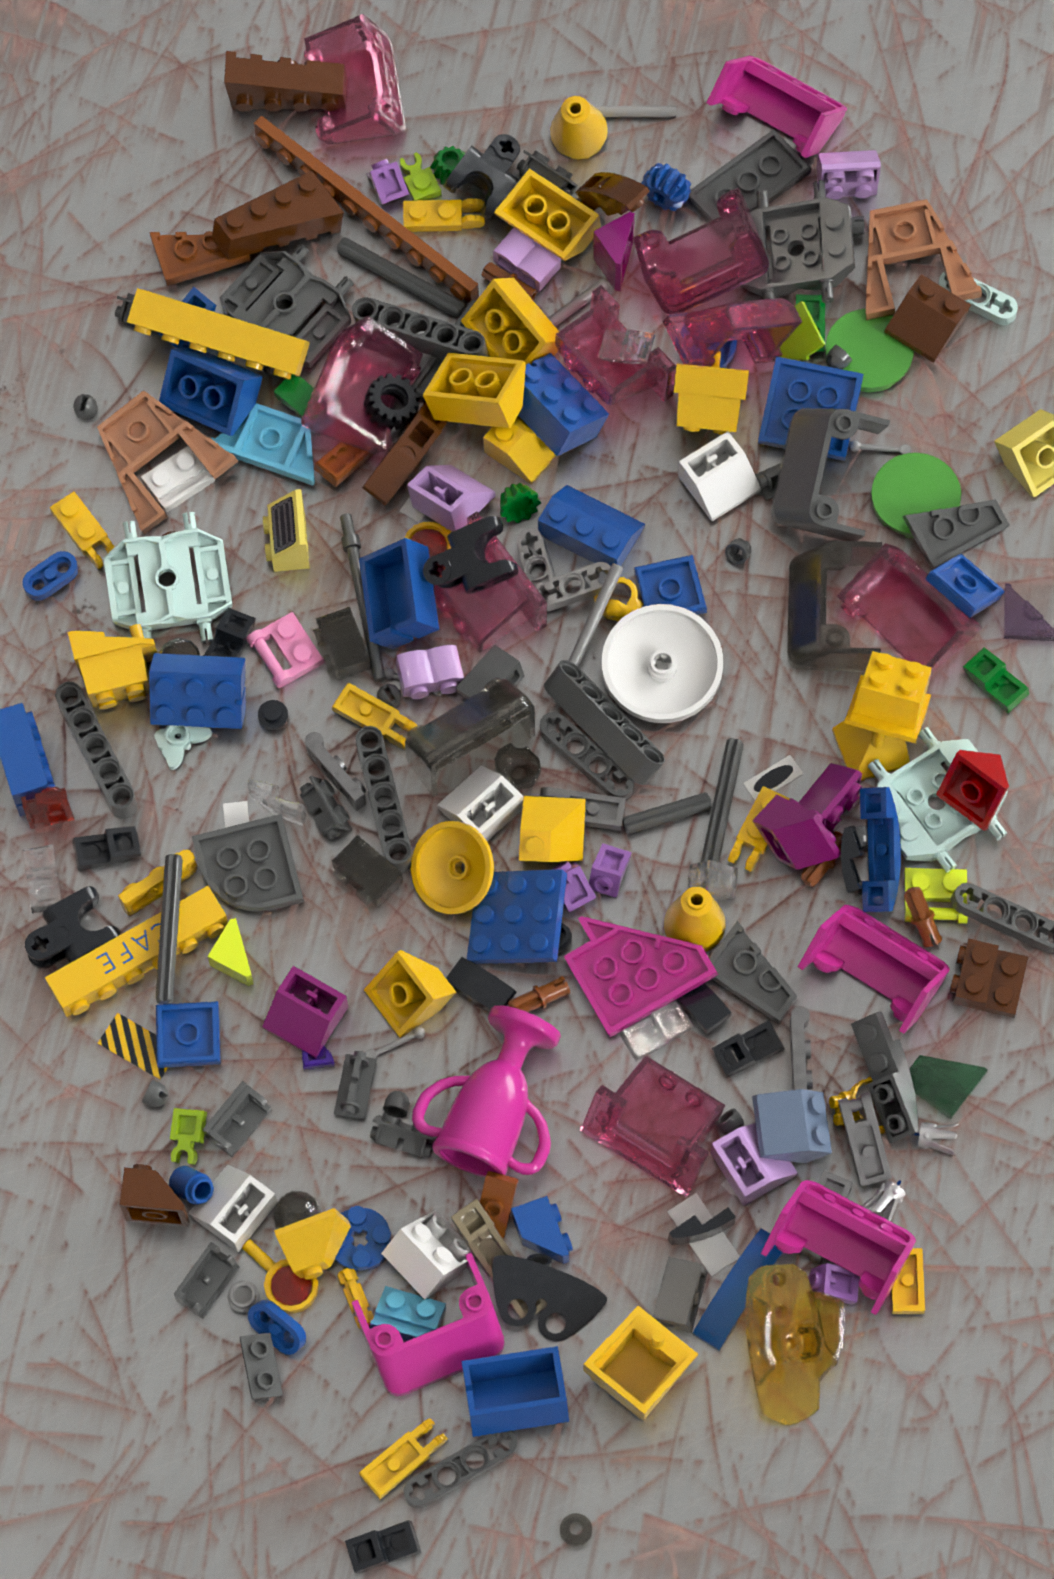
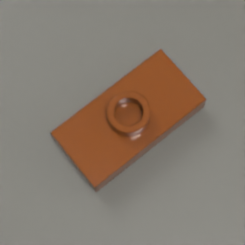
M352 431L315 463L314 470L337 487L375 454L376 447L356 431Z
M488 1171L483 1185L480 1204L495 1224L494 1227L500 1236L504 1239L519 1179Z

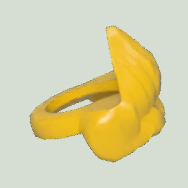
M619 577L617 583L627 585L631 590V597L626 605L619 600L609 599L603 616L609 620L619 622L624 616L643 606L642 601L638 599L636 585L625 577ZM598 595L593 596L594 601H596Z

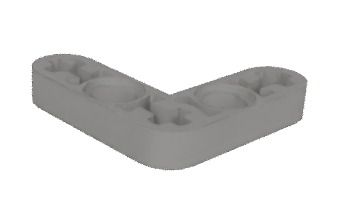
M527 528L520 532L516 540L530 598L533 604L544 612L553 611L598 595L603 586V583L597 580L600 576L599 573L603 571L606 574L604 577L605 581L611 568L607 563L597 562L555 577L546 540L538 530ZM532 537L536 540L533 545L538 555H533L527 546L529 539ZM537 563H544L546 569L543 575L539 577L532 576V567ZM586 576L590 579V581H589V584L591 585L590 588H588V583H587V581L584 579V577H586ZM572 580H579L581 582L580 590L575 594L567 593L566 587L568 583ZM557 586H559V590L563 595L561 598L557 594L559 592L556 588ZM548 591L551 595L548 596V601L544 603L541 598L543 597V592Z

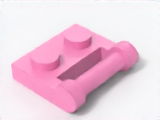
M293 612L261 630L253 631L246 637L250 647H255L273 675L272 681L277 688L286 686L324 664L322 656ZM271 638L290 665V669L283 670L266 644V641Z

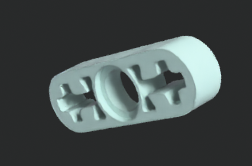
M943 272L940 275L938 285L949 291L946 275ZM974 279L977 286L981 287L986 300L981 303H975L971 299L965 300L971 304L969 310L999 325L1012 323L1016 318L1018 310L1016 300ZM992 298L994 299V304H992L991 308L989 309L988 307L990 305V301ZM1004 306L1009 307V310L1004 312V314L999 313V309H1002Z

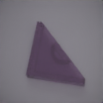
M1005 583L1004 639L1054 641V628L1043 619L1044 616L1027 600L1025 601L1011 587L1010 583Z

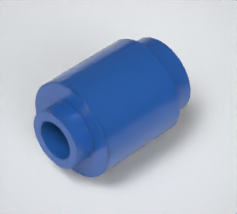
M189 1166L178 1167L173 1171L169 1179V1187L174 1193L192 1204L205 1203L213 1195L214 1187L211 1179L206 1174Z

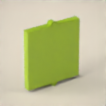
M803 301L799 302L789 311L781 312V317L765 328L778 356L802 362L808 361L810 359L809 356L826 345Z

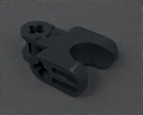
M508 134L498 135L484 154L471 145L451 172L443 187L451 193H455L460 186L465 184L478 187L485 197V203L480 213L491 220L495 210L519 180L508 172L520 153L518 141Z
M488 516L448 534L447 538L451 549L427 559L423 568L426 581L445 589L454 588L463 583L465 592L472 594L517 576L519 570L516 563L505 559L489 563L485 557L487 543L490 539L503 532L501 518Z
M92 886L84 887L51 905L43 912L42 916L47 925L30 933L25 940V949L33 966L46 969L65 958L71 963L122 934L117 927L112 925L97 931L86 930L80 925L83 916L98 904L99 893L96 888ZM39 946H43V948L47 950L41 953V951L37 948Z

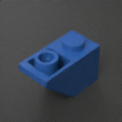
M548 1196L511 1208L512 1219L522 1246L540 1254H546L551 1259L562 1264L569 1262L568 1252L573 1251L567 1232L561 1234L558 1222H561L562 1218L556 1203L550 1204Z

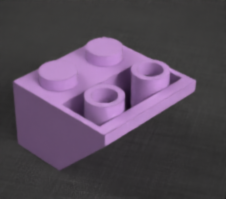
M876 150L818 153L816 166L818 184L819 180L825 181L827 198L837 200L842 197L856 196L858 198H867L871 195H877L881 163Z
M452 465L426 466L407 484L412 506L452 532L466 526L496 496L495 491Z
M756 1123L739 1127L711 1144L712 1157L743 1206L798 1175L790 1161L760 1158Z

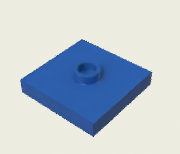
M961 553L930 571L925 578L926 581L969 618L998 601L1005 592Z
M693 555L634 567L643 607L667 604L685 608L697 615L707 613Z
M218 1001L156 1005L158 1068L221 1064Z

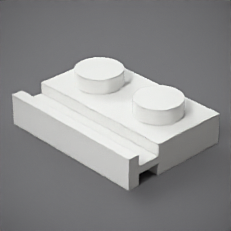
M188 446L141 476L143 484L156 501L160 503L166 513L215 482V479Z

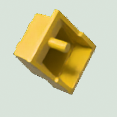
M709 351L708 366L679 363L676 365L674 393H678L677 426L683 427L686 431L696 432L701 429H710L714 433L722 435L727 431L730 433L737 430L741 399L746 400L749 371L720 368L721 351Z
M141 624L129 627L131 638L105 637L104 632L96 631L68 632L74 660L80 675L83 676L93 708L99 706L101 710L115 707L118 701L128 699L129 702H137L147 698L146 694H150L146 663L151 662L154 653L158 652L154 639L144 638Z
M872 651L864 676L860 675L844 724L873 731L874 735L871 744L878 749L884 746L886 735L916 744L931 695L927 694L932 667L896 658L886 653Z
M637 1306L583 1364V1371L591 1377V1380L640 1420H645L688 1366L696 1359L698 1353L641 1307Z

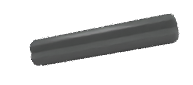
M704 792L628 815L623 818V827L627 834H632L711 809V799L708 793Z

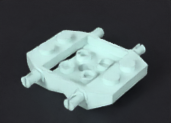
M187 512L182 514L185 530L164 536L137 537L136 522L130 521L131 533L128 521L123 522L125 539L103 558L114 625L129 629L132 625L141 624L144 638L152 639V630L197 624L200 629L201 642L207 643L205 631H207L208 641L212 642L214 639L211 628L212 621L226 612L228 608L233 607L223 540L196 527L195 512H189L190 524ZM191 547L194 548L202 604H197L189 552ZM134 556H138L146 608V612L143 613ZM165 572H171L176 576V580L171 586L166 587L159 583L160 575Z
M926 727L918 735L928 747L925 753L892 774L885 770L879 759L874 760V762L872 761L868 768L878 779L877 787H889L891 790L899 822L901 854L906 860L927 862L938 860L945 872L948 873L951 869H955L957 864H955L947 851L952 849L962 839L982 829L945 801V806L942 809L935 810L929 806L928 800L932 797H938L936 793L947 773L942 764L946 763L950 767L959 750L978 751L969 739L940 742L929 730V727ZM1006 791L988 827L997 841L1007 835V831L998 822L997 815L1008 791Z

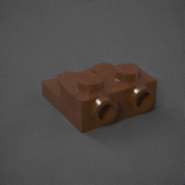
M968 938L966 946L960 945L956 961L957 964L962 965L960 975H953L950 993H955L953 1004L1015 1018L1028 956L998 950L999 945Z

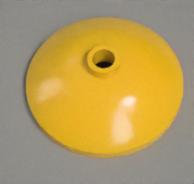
M459 821L441 822L429 828L418 840L411 860L412 881L419 897L433 910L444 914L465 913L476 907L484 899L492 883L494 863L491 849L483 835L471 825ZM463 863H464V865H465V871H464V872H462V870H461V866H462Z

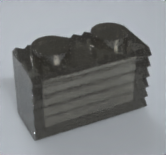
M350 607L315 618L317 628L313 629V634L318 647L324 645L327 654L323 656V660L328 673L334 671L336 679L341 680L342 678L371 669L370 657Z
M356 835L332 860L335 878L345 886L350 883L357 889L356 895L366 905L372 902L378 908L381 907L395 890L403 884V874L375 851L359 835Z

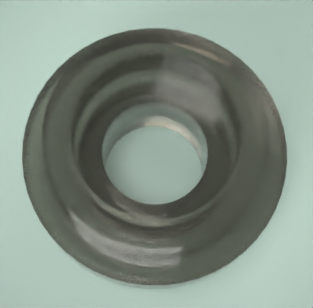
M569 1514L560 1524V1536L570 1546H582L592 1536V1524L583 1514ZM573 1524H579L582 1527V1532L574 1535L570 1532V1527Z

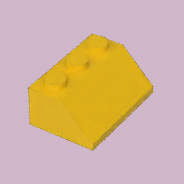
M530 168L494 212L496 216L563 261L583 252L592 242L594 231L601 227L600 215Z
M514 277L493 279L461 320L466 328L478 331L484 336L490 357L524 360L525 364L530 363L532 365L533 361L550 353L555 356L567 341Z
M448 353L423 393V397L434 420L511 428L523 407L526 364L524 360Z

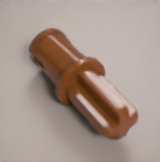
M489 262L483 268L481 275L490 282L493 279L514 277L534 301L538 291L519 280L517 274H510L492 262Z
M835 831L833 833L836 837L835 844L841 852L843 834ZM837 858L807 867L800 876L802 882L810 887H815L828 869H833L836 866L835 861Z
M920 887L909 888L904 892V898L912 915L911 923L916 925L923 946L927 948L933 947L929 937L930 934L936 945L942 941V937L933 919L935 913L929 909Z
M560 976L540 987L537 985L533 986L532 991L510 1000L508 1006L526 1012L539 1007L545 1009L547 1007L546 1004L570 995V988L567 981L564 982L565 978Z

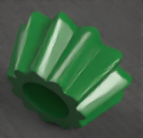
M454 146L450 148L444 147L443 150L438 151L434 155V161L430 168L434 171L435 178L440 179L441 185H444L451 172L465 155V152L461 149H456Z
M521 483L517 485L511 484L500 495V516L506 517L507 522L514 520L516 523H520L522 519L529 520L531 514L538 512L537 506L541 504L540 499H538V493Z

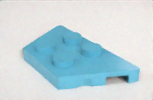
M256 403L234 435L229 436L221 433L215 439L211 438L220 447L232 453L238 460L312 486L315 483L310 421Z

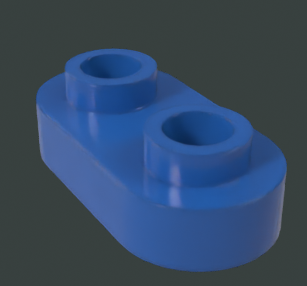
M59 551L28 571L23 578V588L26 595L33 600L40 601L67 585L78 574L76 558L69 552ZM61 567H68L66 572H59ZM37 584L44 585L40 590L34 589Z
M260 1300L249 1309L248 1321L251 1327L259 1334L271 1333L273 1346L280 1352L292 1355L305 1345L306 1333L303 1327L274 1302Z

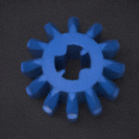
M656 163L650 170H647L641 182L650 190L646 199L652 201L655 206H660L665 211L668 209L676 211L678 208H681L688 200L691 192V183L685 179L686 175L680 173L677 168H671L667 163L665 165Z

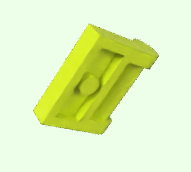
M905 868L904 892L911 887H920L926 902H951V895L955 889L962 883H967V869H951L948 873L944 869ZM964 893L962 895L964 897L963 902L967 904V893ZM904 898V922H911L912 915ZM929 907L935 913L934 920H957V924H967L968 917L960 914L954 908Z

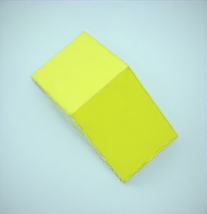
M236 918L230 919L207 956L211 967L247 986L254 985Z

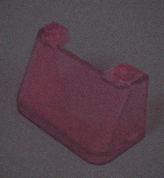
M361 14L304 38L306 48L304 51L305 60L344 64L347 74L346 109L325 110L326 116L318 118V125H316L315 129L321 141L332 145L394 136L405 131L406 124L393 46L384 30L366 15Z
M739 187L725 193L718 199L716 206L720 217L668 241L666 236L659 230L645 231L633 237L643 278L659 306L666 314H682L762 276L769 269L770 264L765 248Z
M369 316L344 329L335 339L302 416L301 424L315 433L372 454L386 451L392 442V437H390L391 430L386 426L378 428L377 422L372 424L369 421L371 416H366L364 413L366 407H363L364 397L371 383L381 375L385 378L386 374L392 373L393 377H396L398 374L402 375V380L407 378L413 381L421 370L419 364L423 354ZM391 395L380 396L382 403L392 409L396 398Z
M885 543L837 595L843 602L840 607L852 618L856 615L864 618L904 657L903 660L918 662L932 667V674L967 644L982 627L973 617L969 618L926 581L925 578L928 573L907 553L897 546Z

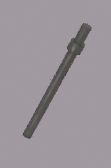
M346 513L340 516L344 535L341 538L343 550L348 554L374 682H382L386 680L380 648L378 644L370 642L359 563L360 538L358 534H355L352 515Z

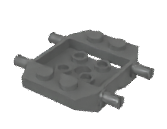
M819 180V184L817 181L813 182V200L769 207L768 191L762 190V193L757 191V208L734 224L738 283L742 288L764 298L765 312L770 313L771 310L772 312L777 310L775 297L785 296L799 289L821 290L822 302L828 303L829 300L831 303L834 301L833 287H837L855 269L851 208L846 203L827 198L825 181ZM770 228L773 279H769L766 240V229ZM794 246H804V251L800 255H790V251Z
M301 243L291 254H288L286 251L261 252L220 296V303L226 316L291 336L322 301L326 302L321 310L296 336V338L310 343L303 367L311 368L351 324V316L343 295L354 283L350 278L348 280V277L344 276L337 286L334 287L326 280L314 276L300 262L309 253L307 247H303ZM281 300H289L293 303L286 310L277 307L278 302ZM263 366L262 370L271 376L274 369Z

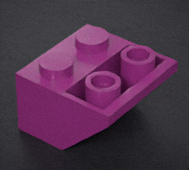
M830 763L798 803L808 810L810 808L817 810L824 818L822 823L833 834L842 822V819H840L842 814L846 810L851 812L860 800L858 794L863 787L860 785L862 773L853 768Z
M776 794L752 820L776 859L796 870L829 861L841 855L839 848L835 844L836 837L822 823L824 821L823 816L813 808L808 810L802 807L792 798L787 800Z
M292 966L276 991L262 1028L294 1047L307 1052L308 1055L316 1059L349 1007L347 996L299 968Z

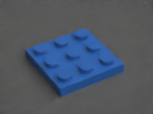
M776 356L758 444L784 449L791 418L802 408H833L856 411L864 374ZM831 437L827 457L845 461L850 438L841 440Z
M563 869L494 872L488 893L472 911L467 960L475 964L557 962L567 873Z

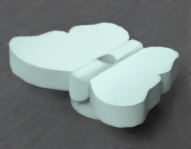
M168 725L166 729L156 731L154 737L159 750L162 751V755L167 761L169 769L175 770L181 765L185 750H190L191 744L206 741L211 737L212 732L209 727Z

